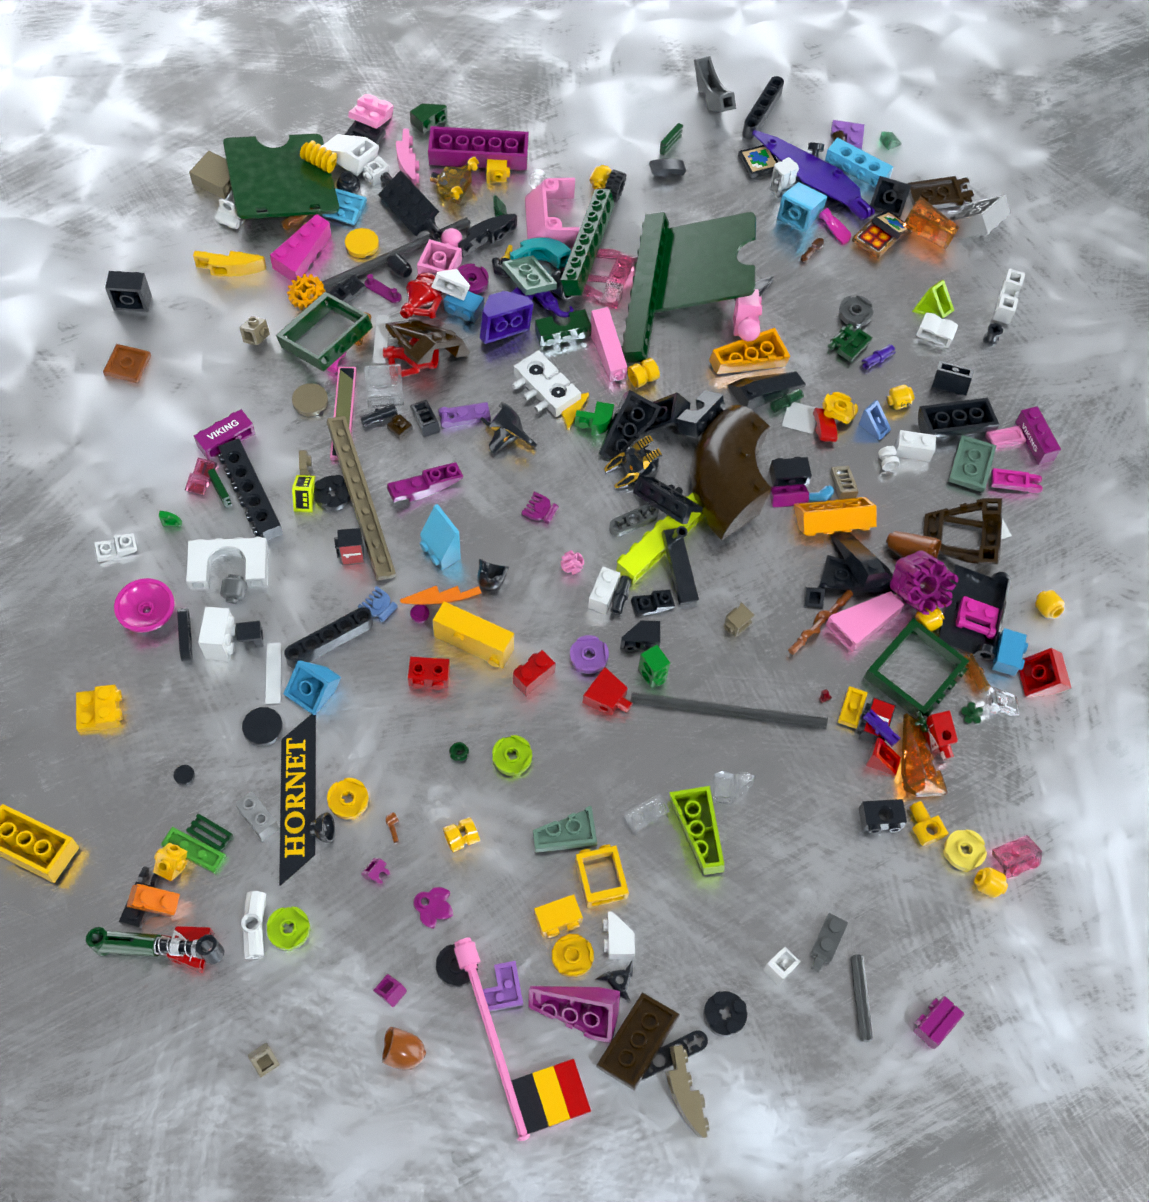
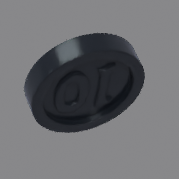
M181 765L175 769L173 777L179 785H188L194 780L195 772L191 766Z

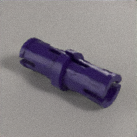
M889 344L879 351H874L872 355L861 361L862 366L865 369H869L877 363L881 364L884 362V359L896 353L894 346Z
M872 709L863 717L876 730L875 733L877 735L880 734L891 747L901 739L888 726L889 723L887 721L884 722Z

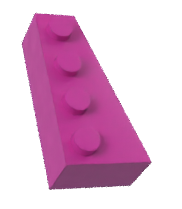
M316 214L270 254L272 268L290 281H297V276L302 278L303 274L308 272L310 264L316 260L319 251H322L331 238L330 223Z

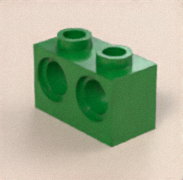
M655 645L641 653L638 671L650 688L655 685L661 686L667 680L670 661L659 646Z

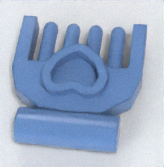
M376 586L375 591H372V593L378 598L369 594L373 602L368 598L365 599L372 607L365 602H362V605L371 611L373 618L378 617L380 621L384 622L398 605L395 602L390 604L391 599L389 595Z

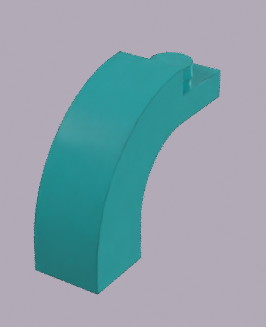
M531 238L520 242V248L510 253V260L533 255L537 260L547 261L559 270L566 266L571 249L555 239Z

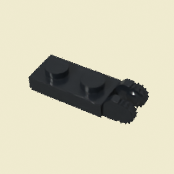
M144 866L135 885L141 884L157 888L161 876L154 873L150 885L145 884L149 875V867ZM126 903L119 922L141 929L148 912L129 908Z

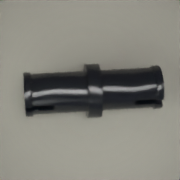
M392 404L381 409L376 408L375 411L360 416L363 426L366 427L378 421L381 423L383 419L398 413L395 405Z
M620 577L618 588L613 594L614 600L610 609L614 614H622L624 603L629 597L628 590L632 582L630 577Z

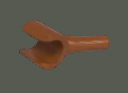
M392 812L386 816V824L391 830L393 842L397 843L399 840L394 824L398 823L399 820L396 814Z

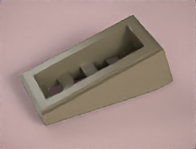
M849 465L831 467L838 499L856 498L858 488Z

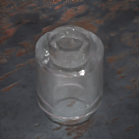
M540 169L534 170L528 177L529 186L534 189L547 178L545 172Z

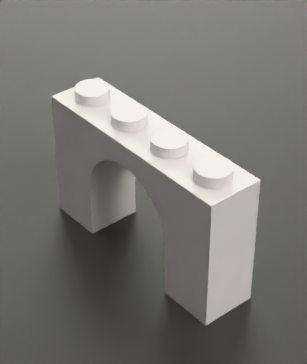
M256 536L253 538L236 537L233 539L216 538L214 540L196 539L188 541L186 582L189 589H210L211 567L217 559L226 555H236L246 561L245 580L248 588L268 587L269 546L266 538Z

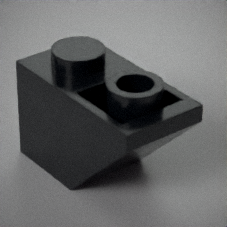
M641 620L621 637L620 649L647 651L655 645L660 646V621Z

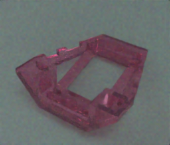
M599 249L596 258L614 259L616 261L609 276L589 275L587 281L606 283L604 293L586 284L584 294L587 296L591 295L601 305L617 309L623 296L624 285L630 272L635 269L638 256L614 249Z

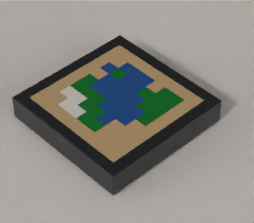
M764 145L738 152V156L750 178L773 173L774 165L778 163L775 155Z
M889 211L874 216L871 221L897 240L911 234L914 230L912 226Z

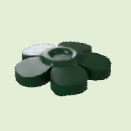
M969 702L967 707L961 709V714L967 715L964 717V721L967 724L972 723V721L978 724L981 722L980 715L983 714V709L981 707L976 708L974 702Z
M917 711V722L914 725L915 727L920 725L921 731L926 733L928 732L926 720L921 712Z

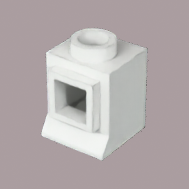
M378 155L375 160L363 166L364 179L373 186H376L382 182L380 180L381 175L386 179L383 173H389V165Z

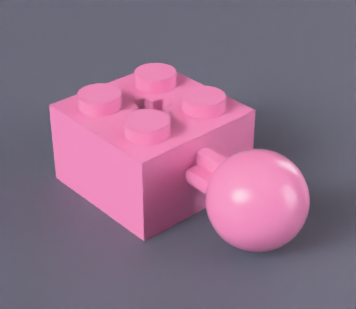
M446 229L441 235V242L429 239L417 264L418 275L427 272L436 276L439 271L458 270L462 263V249L458 248V243L463 239L457 229Z
M755 289L754 293L750 296L736 298L733 331L734 336H739L744 341H753L760 334L759 315H762V297L759 296L758 289Z

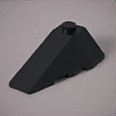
M797 371L747 377L728 384V388L739 404L751 410L806 386V383Z

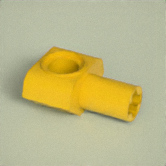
M922 801L916 802L909 807L918 823L912 829L921 846L930 845L949 835L939 815L931 818ZM926 828H930L934 835L929 834Z

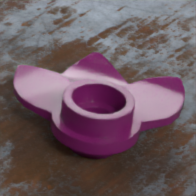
M434 887L429 892H420L415 896L413 905L420 913V920L425 926L434 929L437 919H448L453 916L452 907L446 901L450 896L449 890L442 887ZM421 899H426L428 904L426 906L422 905Z

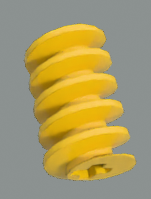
M315 141L306 142L300 150V157L307 162H311V164L322 168L323 171L328 173L334 170L338 158L337 153H332L326 147L321 148V145L316 144Z

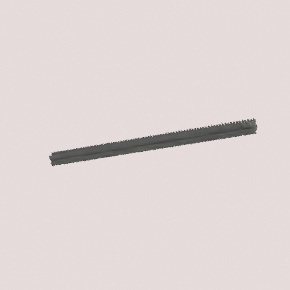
M466 217L440 230L444 232L446 229L454 228L461 231L466 226L467 228L468 226L470 227L471 222ZM431 234L425 235L322 281L325 291L328 288L330 289V287L332 289L333 285L336 286L341 282L343 283V281L349 280L353 275L359 277L360 273L362 274L363 272L364 274V271L365 273L368 270L370 272V269L372 271V269H376L377 266L379 267L383 263L384 265L385 263L387 264L391 255L400 254L404 257L407 252L410 254L411 251L413 252L414 250L415 252V250H419L424 245L426 247L429 239L439 241V239H434Z
M637 692L631 694V701L634 704L637 701V704H641V702L642 705L643 703L644 705L649 703V706L651 704L652 706L653 704L658 706L659 704V707L664 705V708L665 706L666 708L671 706L674 709L675 707L676 709L681 707V710L682 708L683 710L688 708V711L696 709V712L698 709V712L703 710V713L704 711L705 713L710 711L711 714L713 711V714L714 712L715 714L720 712V715L721 713L722 715L725 713V716L726 714L727 716L732 714V717L735 714V717L736 715L737 717L742 715V718L747 716V719L748 717L749 719L751 717L756 719L757 717V720L758 718L759 720L764 718V721L769 719L771 722L773 720L778 722L779 720V723L780 721L781 723L786 721V724L787 722L789 724L794 722L796 725L801 723V726L803 723V726L808 724V727L811 724V727L812 725L813 727L818 725V728L823 726V729L824 726L826 729L828 717L821 718V716L799 715L798 713L794 714L791 712L789 714V712L784 713V711L777 712L776 710L772 711L769 709L767 711V709L745 708V706L740 708L737 705L736 707L735 705H723L722 703L718 705L715 702L714 704L713 702H701L700 700L696 702L693 699L692 701L691 699L686 701V698L679 699L675 697L674 699L671 696L670 698L669 696L664 698L661 695L660 697L659 695L654 696V694L653 696L652 694L647 695V693L642 695L639 692L638 694Z

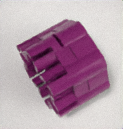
M917 551L915 554L900 558L896 562L890 588L904 602L922 614L929 615V611L933 612L936 606L944 608V606L948 607L952 603V600L949 599L953 598L952 592L949 590H953L956 585L950 579L958 582V577L949 571L942 561L924 551Z

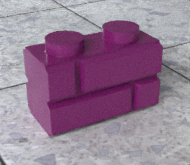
M945 996L940 1000L935 998L928 1006L930 1009L929 1013L926 1016L922 1014L915 1021L917 1027L914 1029V1033L932 1049L937 1048L965 1015L963 1011Z

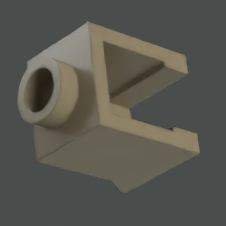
M741 602L738 609L734 608L726 615L723 626L727 632L732 633L736 637L752 624L751 619L755 615Z

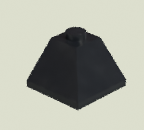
M879 176L870 206L876 211H889L901 218L911 185Z
M678 392L653 401V403L661 408L654 423L646 429V433L649 434L678 423L677 418L686 409L690 410L691 403Z

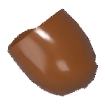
M390 1027L386 1031L382 1063L401 1070H412L423 1061L426 1051L423 1042L417 1036L395 1027Z

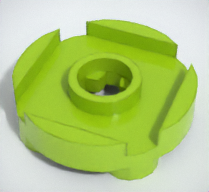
M517 735L503 737L493 747V764L498 771L505 775L520 776L532 763L530 744L523 737ZM514 751L517 758L511 760L507 753H513Z
M298 907L279 908L271 914L267 921V936L270 942L281 950L293 951L299 948L308 939L311 931L307 915ZM285 924H294L291 933H284L285 929L283 926Z

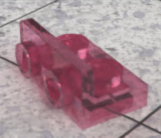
M1026 835L992 849V855L1004 868L1003 874L1006 876V879H1009L1041 865L1042 850Z

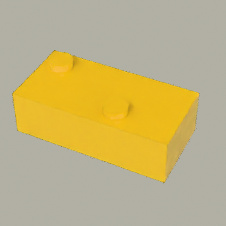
M445 601L433 619L434 637L488 661L493 667L499 666L504 669L514 651L513 632Z
M2 804L0 806V857L55 883L79 849L77 843L72 837Z

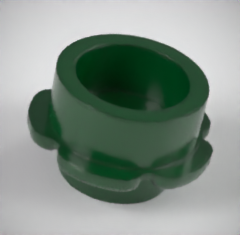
M456 742L449 749L450 757L454 761H464L467 758V754H469V748L462 742Z

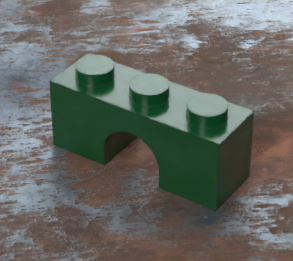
M583 309L569 312L568 324L563 326L557 325L553 321L552 316L535 320V332L540 347L551 346L556 343L569 342L570 340L591 336V323L586 310Z

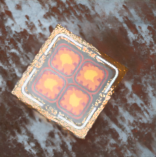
M871 219L853 236L852 242L879 259L897 239L873 224Z

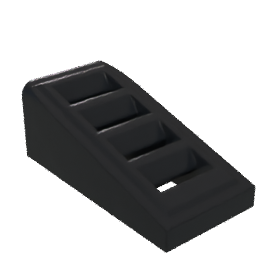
M427 400L410 405L424 437L440 432L438 420Z

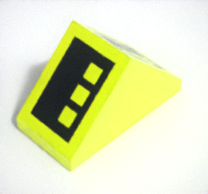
M296 475L292 486L294 512L313 513L315 476Z

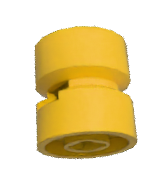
M647 358L640 362V364L636 363L627 368L628 378L635 388L660 378L659 368L652 358Z
M471 817L460 820L458 825L453 823L443 828L445 838L452 853L463 849L465 844L470 846L480 841ZM460 832H465V836L462 837Z

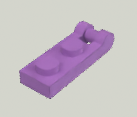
M488 402L452 408L441 407L438 409L439 416L441 417V427L443 428L482 422L480 420L481 417L491 421Z

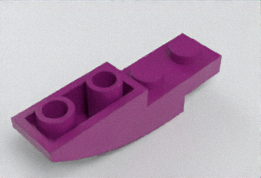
M454 462L423 470L422 475L387 483V490L393 502L405 499L412 502L440 492L457 483L464 476L457 463Z

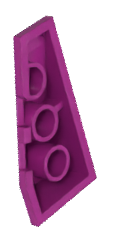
M530 986L529 1008L550 1019L556 1018L566 1023L565 1026L570 1029L574 1027L584 1032V1036L589 1039L611 1043L619 1013L620 991L602 987Z

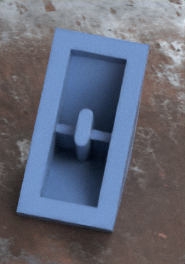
M875 400L863 411L858 425L877 440H881L891 428L878 400Z

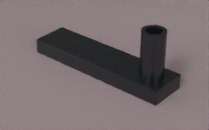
M684 526L661 532L679 605L699 600L684 542V537L688 533Z

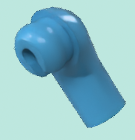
M828 485L819 492H809V502L829 500L834 494V488Z

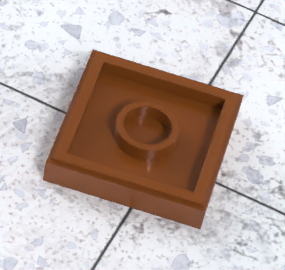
M116 344L103 370V374L139 383L151 353Z

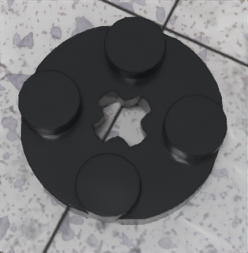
M326 476L315 482L314 499L319 507L322 506L328 511H337L347 505L350 495L343 476ZM332 490L337 491L334 496L328 493Z
M716 992L708 999L704 1006L703 1016L708 1025L707 1027L711 1032L722 1037L738 1033L747 1021V1006L738 995L732 992ZM725 1008L728 1009L729 1013L731 1014V1017H727L726 1020L723 1019L722 1014L719 1013L720 1010H724Z

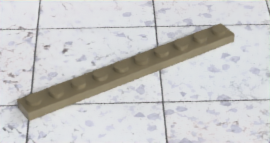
M346 417L327 418L326 423L376 580L395 578L396 572Z

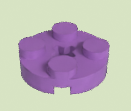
M582 636L570 648V661L577 672L586 674L602 671L608 662V647L596 636ZM587 651H590L595 656L587 658L584 655L587 654Z

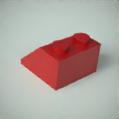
M1049 648L1023 658L1025 663L1023 669L1019 670L1026 697L1055 695L1072 689L1061 652Z

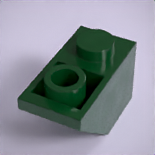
M422 103L410 111V123L422 134L429 131L430 126H437L447 119V106L442 104Z

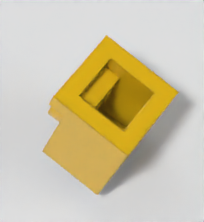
M487 159V183L490 184V181L506 182L507 177L510 178V167H507V160Z

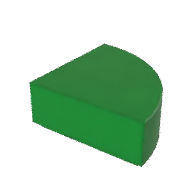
M159 511V519L162 526L181 527L182 520L177 515L166 511Z

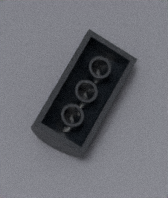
M988 398L920 406L918 411L920 433L936 435V438L996 431L1000 425Z

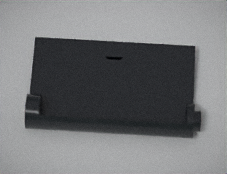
M955 564L953 573L957 575L958 582L951 580L956 586L953 590H949L952 592L953 598H949L952 600V603L948 607L945 606L943 625L940 627L938 637L958 651L983 660H993L996 657L1011 577L1005 572H998L989 577ZM963 596L999 609L996 634L993 639H989L986 635L965 627H956L960 601ZM966 618V620H968V621H970V622L979 624V625L984 626V627H988V626H986V625L980 624V623H978V622H975V621H972V620H969V619Z

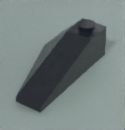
M631 390L624 393L598 454L612 460L617 455L625 452L654 423L661 407Z
M850 532L831 534L833 541L862 590L890 585L893 576L890 569Z

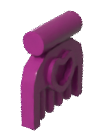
M534 491L531 499L538 503L529 500V503L534 506L527 504L528 508H524L521 515L535 521L543 519L544 523L549 524L559 506L555 503L551 505L550 500L546 496Z

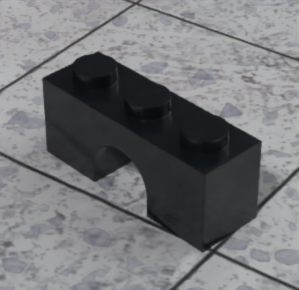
M704 390L696 398L697 410L686 409L677 418L679 434L698 438L707 426L725 410L723 394Z

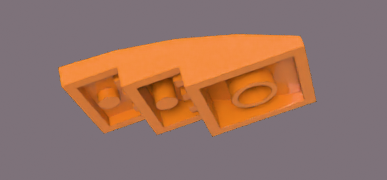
M436 585L402 598L400 602L415 605L442 604L444 601L453 602L479 595L481 590L477 586L460 593L458 586L439 593Z

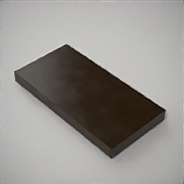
M642 992L596 1067L635 1091L679 1019L680 1014Z

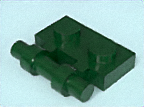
M852 324L842 327L839 334L834 336L828 344L830 350L839 347L837 353L850 362L864 350L873 338L860 328L855 332L852 331Z

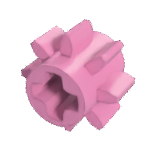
M572 550L564 553V556H562L563 560H561L562 569L566 573L571 572L572 575L581 572L580 570L583 569L582 566L584 565L582 555L578 552L573 553Z

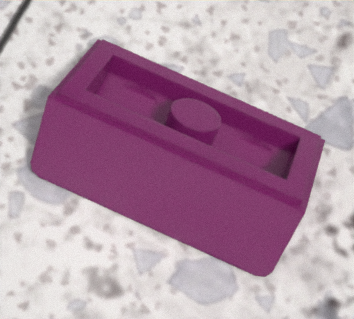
M805 484L774 486L770 491L771 503L773 507L794 506L796 503L809 502V492Z

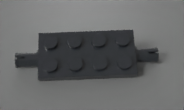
M401 170L394 178L388 172H384L383 175L386 179L381 175L380 180L386 186L378 194L379 197L415 236H418L422 231H427L434 239H439L440 237L436 233L441 236L443 232L436 226L435 216L440 211Z

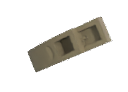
M682 1045L670 1047L674 1070L665 1071L671 1095L688 1126L698 1137L706 1138L707 1132L710 1129L707 1117L704 1118L702 1109L705 1108V1100L699 1090L690 1091L692 1077L690 1072L687 1073L685 1064L688 1063L686 1049L683 1050Z

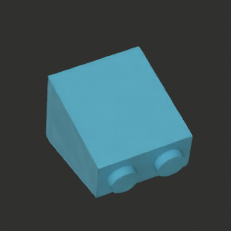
M798 182L782 195L777 219L806 233L823 210L827 196Z

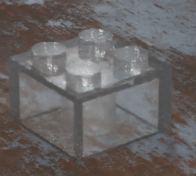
M400 364L364 366L368 408L387 407L392 404L395 406L404 405Z

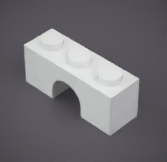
M1008 269L1001 286L992 320L1010 324L1019 300L1017 297L1023 285L1025 273Z

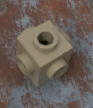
M255 316L248 318L239 327L244 343L259 345L270 335L266 319Z

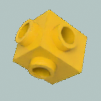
M168 843L165 847L158 849L154 857L156 862L153 873L172 881L185 869L187 865V860L185 859L188 851L172 843Z

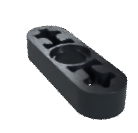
M188 608L177 609L180 658L182 662L193 660L190 613Z

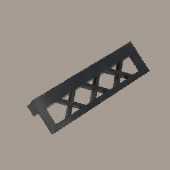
M638 477L633 493L679 523L687 524L692 512L702 513V506L655 477Z

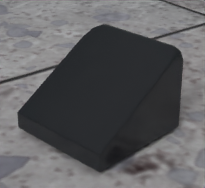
M804 587V606L823 608L825 589Z

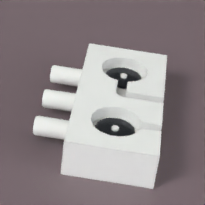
M539 350L514 365V375L518 380L512 383L514 389L522 385L528 388L529 391L523 394V398L527 401L535 396L540 401V403L534 406L537 412L546 407L557 417L562 414L563 410L581 399V392L573 384H570V381L561 372L558 374V369Z

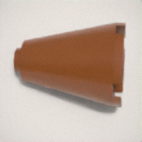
M900 531L890 533L886 539L888 548L901 558L915 554L917 551H924L937 559L941 548V541L938 538Z

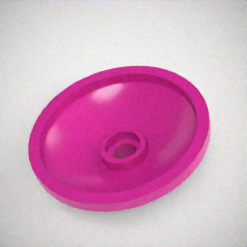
M150 578L138 579L127 584L118 593L114 603V612L120 624L126 629L140 633L150 632L160 628L170 619L175 606L174 596L169 587L159 580Z

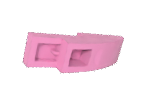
M403 129L402 141H396L398 166L416 186V183H419V173H416V171H419V160H416V154L413 153V148H410V146H413V136H410L409 129Z

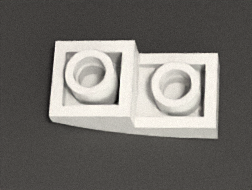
M133 533L114 535V540L94 542L97 562L120 558L137 551Z

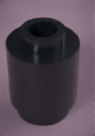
M400 254L389 257L387 266L399 278L406 279L411 275V265Z

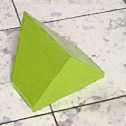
M941 280L930 287L912 312L923 315L925 313H933L943 319L955 311L945 281Z

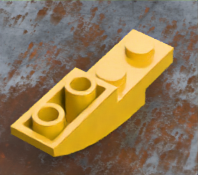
M194 251L193 254L196 267L209 269L210 274L214 276H244L266 270L265 258L258 254L230 251L229 256L205 251Z

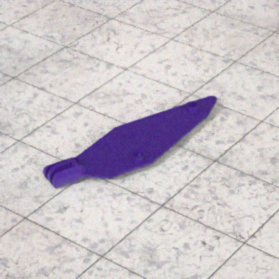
M757 130L753 131L752 134L781 162L789 157L797 163L799 167L797 177L803 183L847 205L849 210L861 221L875 214V210L861 197L860 188L842 170L776 136Z

